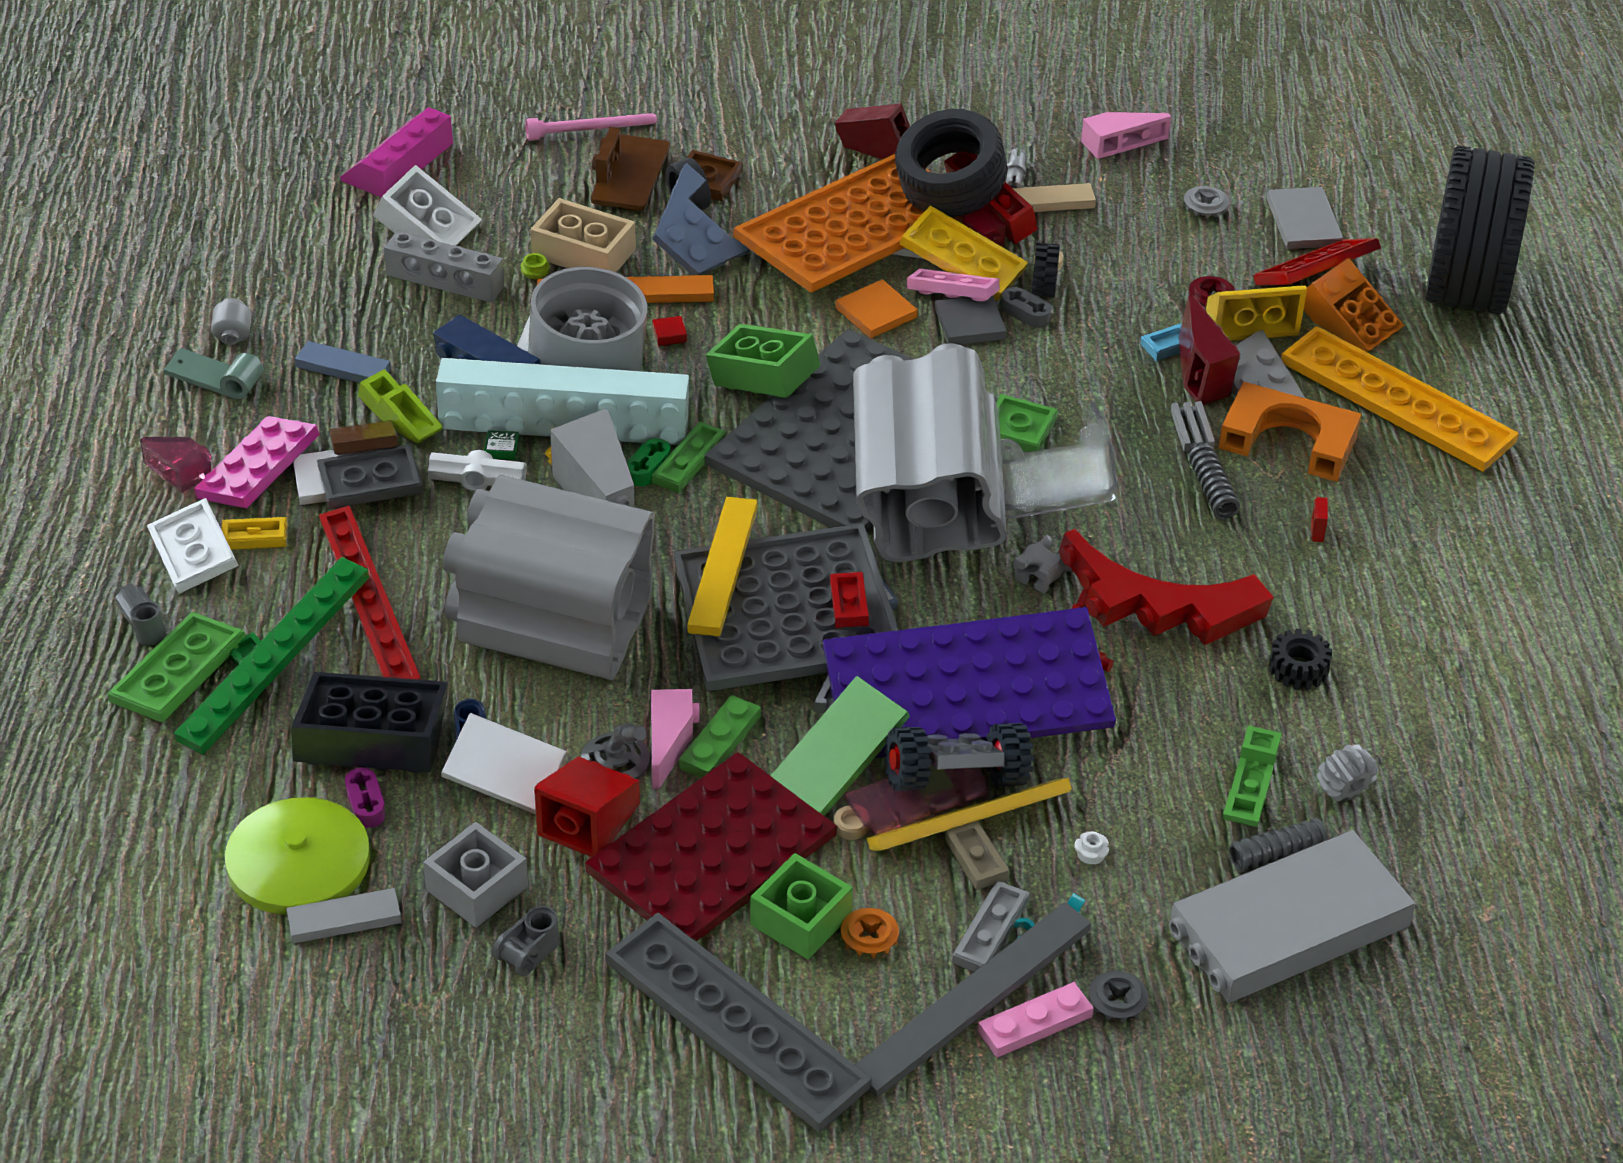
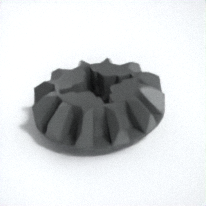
M1109 971L1097 976L1091 983L1089 1002L1093 1004L1095 1013H1103L1107 1021L1113 1017L1119 1018L1124 1023L1129 1017L1137 1019L1140 1012L1146 1010L1148 991L1144 983L1136 976L1123 971ZM1112 994H1114L1117 997H1121L1124 995V1002L1122 1003L1118 999L1112 1001Z

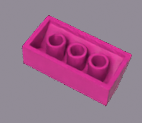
M430 107L426 108L341 175V181L382 197L415 165L422 170L453 144L451 116Z

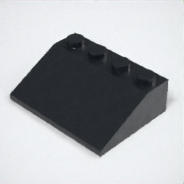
M313 672L291 725L293 762H304L309 765H340L346 768L356 766L375 768L377 770H408L412 773L431 772L439 744L449 688L448 682Z

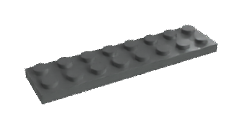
M655 914L605 953L606 963L818 1132L823 1130L870 1089V1084L872 1083L870 1076L661 914Z

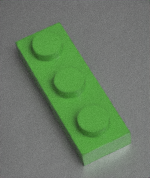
M731 695L680 757L679 769L702 778L726 761L760 718L761 707Z

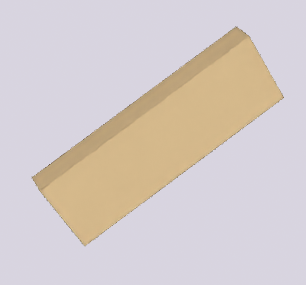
M1090 183L1013 188L1033 206L1034 212L1095 208L1096 204Z

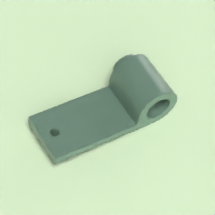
M183 348L178 349L164 368L165 375L235 399H244L264 371L263 364L253 354L241 353L229 365Z

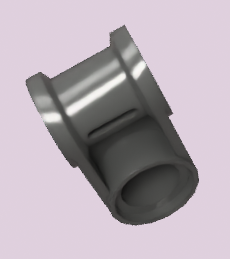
M537 906L530 909L516 924L498 937L492 949L493 957L500 961H507L515 967L516 973L524 977L530 974L559 945L560 936L556 912L547 906Z

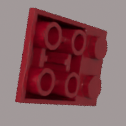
M1193 294L1188 295L1178 337L1183 387L1195 402L1202 401V404L1206 405L1230 396L1241 354L1237 346L1232 344L1223 333L1222 328L1210 317L1206 308L1197 301Z

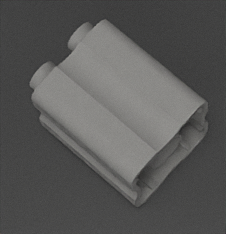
M948 343L937 346L931 353L921 358L904 361L898 356L882 355L874 358L869 364L858 367L853 373L856 500L863 517L874 525V542L880 555L888 561L904 562L928 558L935 553L947 550L969 551L1001 544L1006 539L1007 533L999 409L994 396L985 389L984 369L977 352L959 344Z
M499 475L496 478L490 491L477 489L471 499L468 510L467 524L470 528L466 535L456 532L451 535L443 559L444 571L456 574V581L453 582L446 599L445 617L446 619L457 621L458 641L613 680L625 657L629 642L643 619L651 597L653 579L651 554L654 539V512L504 475Z

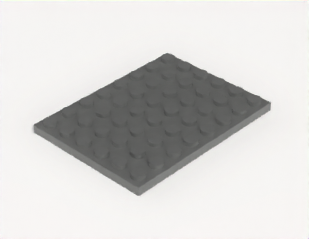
M845 330L818 354L821 366L787 398H779L774 395L768 398L705 454V465L831 528L863 523L867 532L874 525L863 517L856 500L853 373L858 367L869 364L874 358L882 355L898 356L904 361L913 359L853 330Z

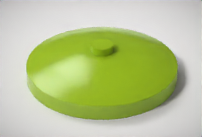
M310 797L284 799L254 811L242 820L232 832L225 850L228 879L239 897L253 907L280 915H287L286 908L349 896L362 882L370 863L369 839L361 821L351 811L337 803Z

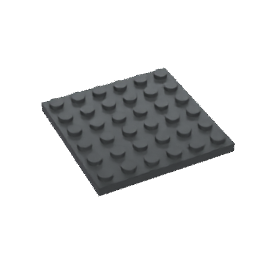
M860 523L748 540L721 636L693 634L707 691L828 673L823 651L824 639L898 630L864 524ZM711 546L673 551L674 563L688 618L690 617ZM863 572L869 626L835 628L830 574Z

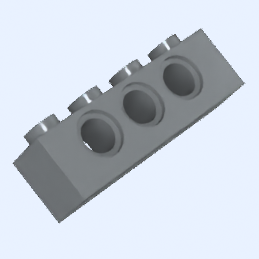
M396 231L384 246L386 275L490 303H493L505 286L503 258L400 231Z

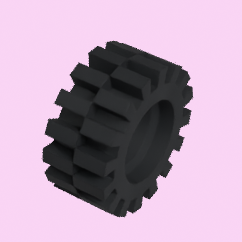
M1036 244L1031 294L1055 297L1060 251L1059 244Z
M1296 629L1295 634L1291 630L1285 631L1284 635L1280 633L1272 644L1269 661L1270 673L1275 674L1274 679L1278 682L1284 679L1283 685L1286 687L1290 683L1294 684V689L1300 690V685H1304L1305 690L1311 689L1312 684L1318 687L1321 685V681H1326L1332 660V648H1329L1330 643L1327 640L1322 642L1323 636L1320 634L1313 637V631L1307 630V634H1302V629ZM1291 657H1303L1308 659L1309 661L1301 662L1294 660Z

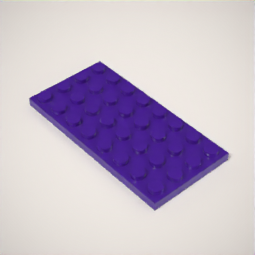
M1087 607L823 640V651L833 701L858 676L909 713L910 717L901 728L922 727L926 732L925 736L944 735L947 736V739H959L960 734L971 733L978 734L980 739L988 741L986 738L987 733H990L989 729L993 724L1023 723V726L1026 725L1028 728L1027 732H1030L1031 738L1115 727L1116 718ZM887 744L875 758L886 757L884 748L887 747Z

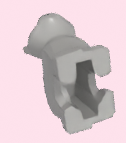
M1045 535L1041 541L1026 546L1023 553L1013 561L1015 579L1026 585L1030 575L1037 576L1038 579L1034 584V588L1044 594L1049 590V585L1057 580L1063 572L1073 571L1062 562L1058 553L1059 550L1056 554L1048 550L1052 545V538L1049 535Z

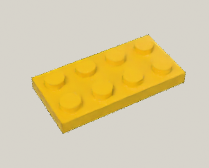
M929 206L903 234L900 245L946 272L999 279L1000 290L993 295L996 301L1002 298V292L1005 289L1010 288L1026 270L1028 264L1024 259L932 206Z

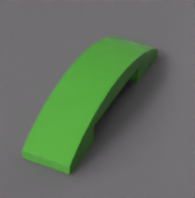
M1248 725L1240 760L1222 819L1254 827L1258 826L1282 733Z

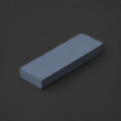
M307 341L295 358V366L298 368L358 383L383 369H386L388 373L391 370V363L388 360Z

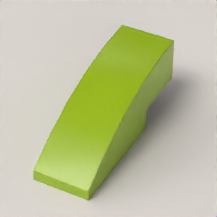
M386 369L360 382L358 397L383 422L391 421L394 430L407 439L420 443L443 429L442 424L406 383L400 386Z

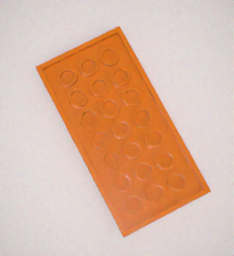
M895 154L734 227L733 238L812 293L905 248L900 245L903 234L924 212L914 207L906 198L898 176ZM966 215L956 216V217H951V218H953V219H955L956 221L959 222V221L962 220V217H964V216H966Z

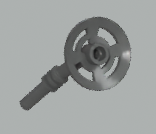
M630 723L619 724L614 729V732L604 733L591 739L583 748L581 757L590 760L589 756L594 754L596 762L612 770L613 767H621L630 762L634 767L621 773L638 779L646 772L650 763L649 750L642 741L645 739L647 731L642 726H634ZM605 739H609L608 741L604 742V743L601 744V745H600V744H597V743H599V742H601V741H603V740H605ZM632 743H634L639 748L641 755L636 754L635 747ZM625 746L629 748L630 752L625 751ZM600 753H605V760L602 759Z

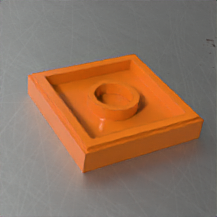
M883 279L835 300V308L870 339L918 317V309Z

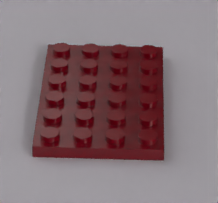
M737 752L585 862V872L646 921L659 913L697 942L747 904L751 896L794 853L806 859L837 835V825L741 753Z

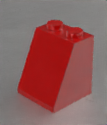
M580 756L576 757L537 783L534 787L537 835L593 857L612 843L639 806V780L628 774L602 766L598 762L590 761Z

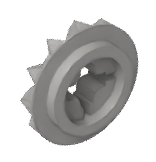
M1198 186L1185 193L1183 204L1188 212L1195 213V217L1202 215L1206 219L1209 216L1218 218L1220 214L1226 213L1229 198L1223 191L1217 188Z

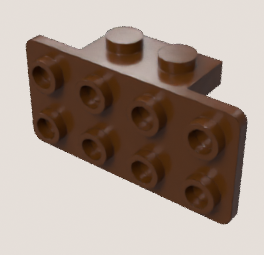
M609 127L606 136L600 140L599 153H595L592 160V170L596 171V184L591 194V203L605 207L626 208L633 211L646 209L670 150V142L621 134V128Z

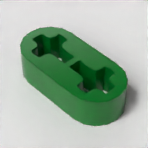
M659 438L647 440L627 461L634 486H646L652 482V474L670 455V445L667 441Z

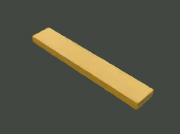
M726 497L687 623L688 633L721 636L758 510V500Z
M1069 778L1048 781L868 837L869 849L872 851H882L1070 792L1072 787Z

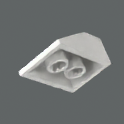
M416 165L381 197L373 214L376 219L393 233L396 231L405 232L457 246L482 220Z

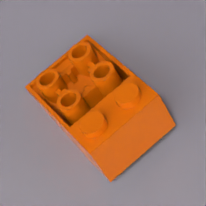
M1349 258L1307 287L1304 311L1315 324L1367 353L1405 326Z

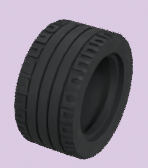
M1457 146L1453 149L1425 299L1429 303L1441 305V302H1444V306L1456 307L1458 305V308L1467 310L1473 307V311L1485 312L1488 309V313L1502 314L1506 311L1517 268L1532 189L1535 160L1531 157L1522 155L1516 157V154L1504 152L1501 155V152L1488 150V153H1486L1485 149L1473 148L1471 150V147Z

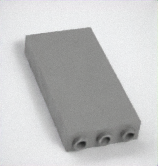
M1351 830L1173 903L1169 929L1176 940H1180L1189 951L1193 963L1200 966L1206 973L1213 989L1220 992L1226 1001L1231 1003L1410 927L1415 902L1354 830Z

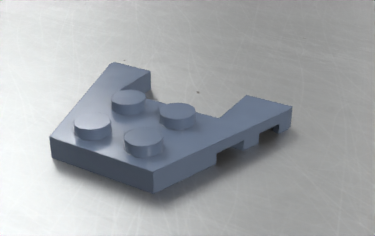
M686 163L679 173L676 185L671 192L670 199L652 240L691 275H703L724 265L733 258L747 254L750 249L735 238L732 239L689 200L706 180Z

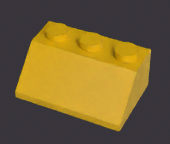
M1304 285L1217 292L1208 297L1206 311L1214 322L1222 328L1223 333L1230 341L1245 340L1259 330H1263L1268 338L1298 336L1307 288Z

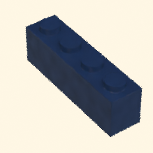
M460 314L433 332L436 344L435 351L440 359L452 358L541 365L538 357Z

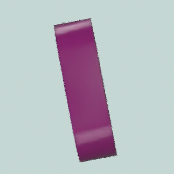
M367 768L351 770L345 777V787L352 813L361 821L365 828L380 825L385 819V806L376 775ZM363 783L366 790L360 791L358 784ZM370 804L372 812H367L364 805Z

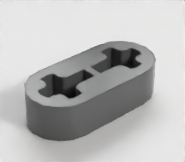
M1017 287L1007 288L1002 292L1001 308L1005 313L1032 327H1045L1050 323L1052 307L1045 300Z

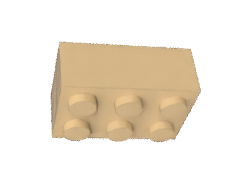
M558 198L530 229L532 253L542 254L549 263L565 268L596 267L617 272L636 250L634 221Z

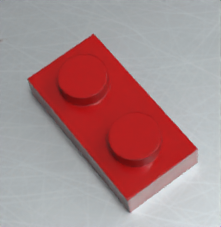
M863 572L830 574L835 628L869 626Z

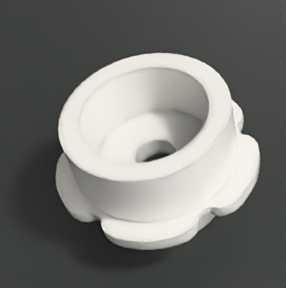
M1097 832L1081 834L1080 839H1076L1074 844L1078 858L1087 864L1102 862L1109 852L1107 838Z

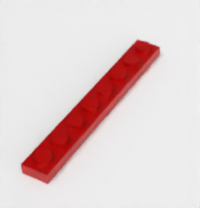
M350 506L320 514V523L335 561L337 562L343 557L368 569L369 579L351 597V601L382 677L421 680Z

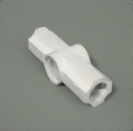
M482 450L471 451L467 456L431 452L428 479L460 482L466 489L475 492L477 489L485 490L487 486H493L499 475L525 480L527 468L524 462L493 459L489 453Z

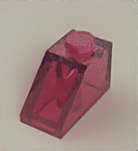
M143 437L140 439L144 464L181 493L199 484L212 471L211 453L204 445H199L190 437Z

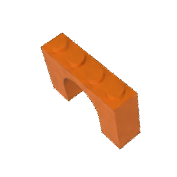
M1243 381L1222 424L1218 449L1248 457L1258 435L1264 430L1277 426L1297 428L1306 432L1315 441L1311 452L1308 474L1338 482L1357 439L1362 414Z

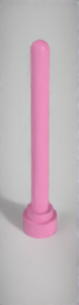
M649 113L544 123L543 120H538V118H529L525 120L527 140L534 141L540 140V137H545V134L651 125L657 122V116Z

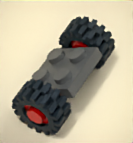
M1023 723L993 724L989 729L990 733H987L986 738L988 741L980 739V735L971 733L960 734L959 739H947V736L944 735L925 736L926 732L922 727L891 728L888 732L889 737H886L885 741L887 747L884 748V753L886 754L884 764L887 765L885 772L886 776H889L888 783L892 785L891 789L895 791L924 790L929 783L928 777L931 775L929 765H932L937 769L987 767V772H991L989 778L997 787L1026 785L1027 781L1031 778L1029 772L1033 771L1031 761H1034V755H1031L1033 743L1029 742L1031 738L1030 732H1027L1028 728L1026 725L1023 726Z

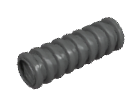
M1207 444L1195 447L1189 453L1188 459L1214 516L1218 519L1233 517L1239 511L1240 503L1215 449Z
M1312 818L1309 822L1302 821L1300 824H1292L1290 828L1287 826L1282 827L1280 831L1274 829L1270 833L1264 832L1260 836L1254 835L1250 839L1243 838L1240 842L1233 841L1230 844V858L1234 867L1239 872H1245L1248 868L1255 869L1258 865L1265 866L1268 862L1273 863L1328 840V834L1324 824L1318 818Z

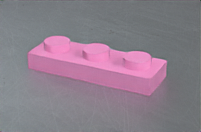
M918 269L907 277V289L918 290L920 294L943 293L948 298L965 296L971 297L973 301L981 302L988 300L1000 290L999 279L928 269Z
M1072 982L978 1022V1032L995 1057L998 1058L1092 1018L1094 1008L1076 983Z

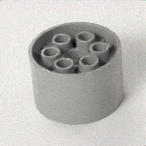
M573 267L554 272L541 280L532 293L528 352L538 357L541 365L641 371L647 319L645 296L631 280L607 269Z

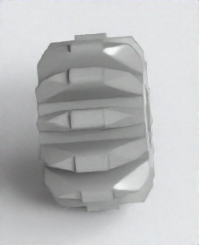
M1360 744L1346 745L1342 750H1336L1333 755L1326 757V762L1318 767L1319 772L1316 777L1322 789L1335 801H1348L1353 796H1359L1360 792L1369 788V784L1376 780V774L1379 769L1370 753L1363 749Z

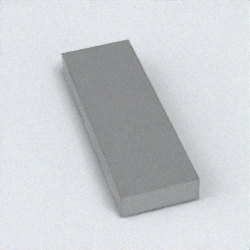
M997 880L954 951L952 963L975 972L997 955L1011 933L1015 921L1019 919L1026 907L1030 893Z
M395 888L286 908L293 944L402 923Z

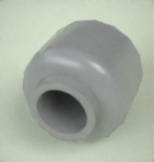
M234 298L225 299L213 308L211 325L213 335L228 345L244 341L250 335L252 313L249 307L241 300Z

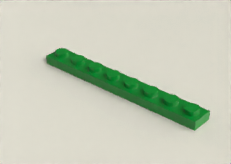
M341 557L174 732L176 742L204 755L369 579L368 569Z

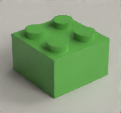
M794 853L751 896L750 925L809 960L841 927L845 917L852 912L853 887Z

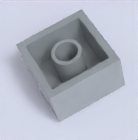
M477 822L473 823L423 862L426 890L476 928L528 887L526 858Z

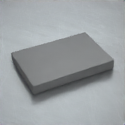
M1323 187L1267 191V201L1287 250L1321 248L1343 240L1342 233Z

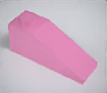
M1106 112L1083 119L1081 142L1097 159L1166 140L1169 138L1171 115L1169 113Z
M692 689L651 690L652 789H660L692 740L693 723H700L699 703H692Z

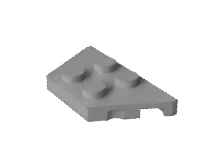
M1263 330L1257 331L1236 345L1241 355L1231 389L1235 397L1244 381L1305 398Z

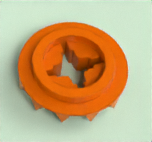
M861 908L851 912L842 922L841 939L845 941L846 949L856 950L858 956H861L863 953H869L875 958L877 953L883 952L888 954L890 948L893 945H897L899 936L898 924L889 913L881 909ZM863 930L869 933L876 931V938L870 935L863 937Z

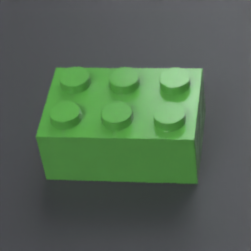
M739 324L706 354L714 386L726 387L731 390L750 391L755 394L774 395L779 398L790 396L821 366L813 334L747 324Z

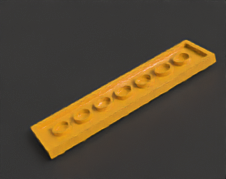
M1315 326L1282 353L1281 360L1283 363L1296 372L1482 472L1517 442L1519 435L1517 431L1318 326Z

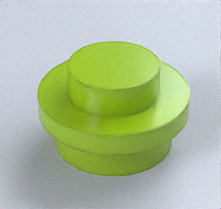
M539 253L526 255L521 263V273L530 279H540L550 271V264L546 257Z

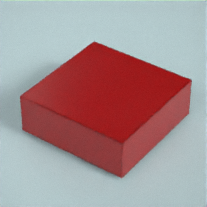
M681 316L652 319V329L658 346L687 342V332Z
M1316 497L1311 517V539L1313 542H1324L1328 521V498Z

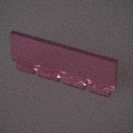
M929 765L931 775L928 777L929 783L924 790L895 791L891 789L892 785H889L888 779L848 792L845 794V799L865 828L871 826L873 832L878 835L898 828L900 826L899 820L903 825L930 816V810L936 814L960 805V799L966 803L987 795L986 778L978 767L937 769Z

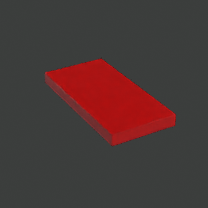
M1379 239L1340 240L1255 273L1253 275L1255 285H1286L1335 267L1348 258L1353 260L1381 249Z

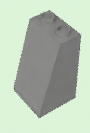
M607 409L550 429L553 478L563 490L635 507L634 483Z

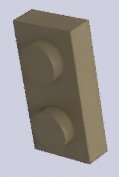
M978 821L946 831V843L976 890L994 885L997 880L1001 882L1008 880L1009 869Z

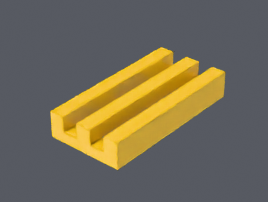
M287 517L222 520L221 530L231 550L287 547Z

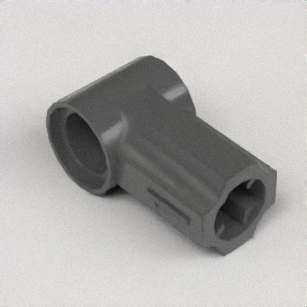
M131 583L121 587L119 594L115 596V601L134 629L137 642L145 646L161 642L166 636V631L159 605L150 600L141 586H134Z

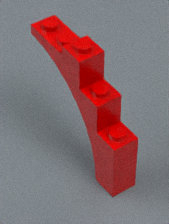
M1075 528L1064 533L1058 552L1062 562L1072 569L1078 577L1081 586L1088 590L1085 605L1089 614L1095 617L1103 627L1135 613L1139 622L1147 627L1153 636H1156L1186 622L1190 632L1197 636L1205 646L1267 617L1274 599L1273 595L1255 574L1232 582L1212 585H1184L1157 580L1133 572L1110 560L1091 546Z

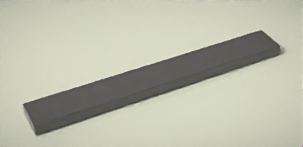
M1066 902L1057 907L857 1062L855 1066L872 1078L868 1091L876 1098L885 1093L1091 930V923Z

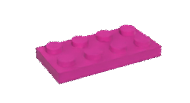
M267 416L194 488L197 498L201 500L206 498L207 501L248 508L320 435L317 425Z

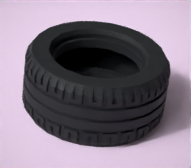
M946 109L922 117L906 130L898 142L895 152V164L903 192L908 201L923 212L929 206L936 208L949 217L967 215L987 205L1000 192L1007 178V160L998 128L986 117L970 110ZM966 152L978 156L969 166L956 172L937 174L925 170L935 159L950 153Z

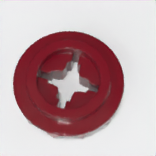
M1215 276L1199 277L1189 285V295L1193 294L1197 301L1205 308L1207 307L1208 297L1211 296L1210 293L1213 291L1215 293L1235 291L1234 286L1230 282Z

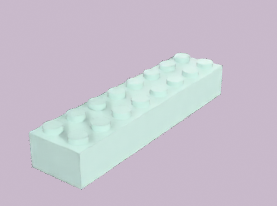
M441 358L436 379L438 421L442 424L443 429L488 432V430L519 432L520 435L551 437L550 429L607 409L618 440L621 442L645 443L647 440L659 438L667 441L669 445H679L687 434L689 375Z

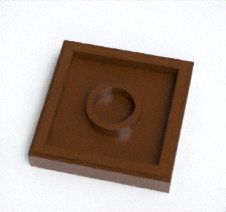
M691 150L686 157L694 159L702 168L708 180L711 199L722 202L743 172V163L695 150Z
M391 421L329 429L333 451L336 455L397 446L396 433Z

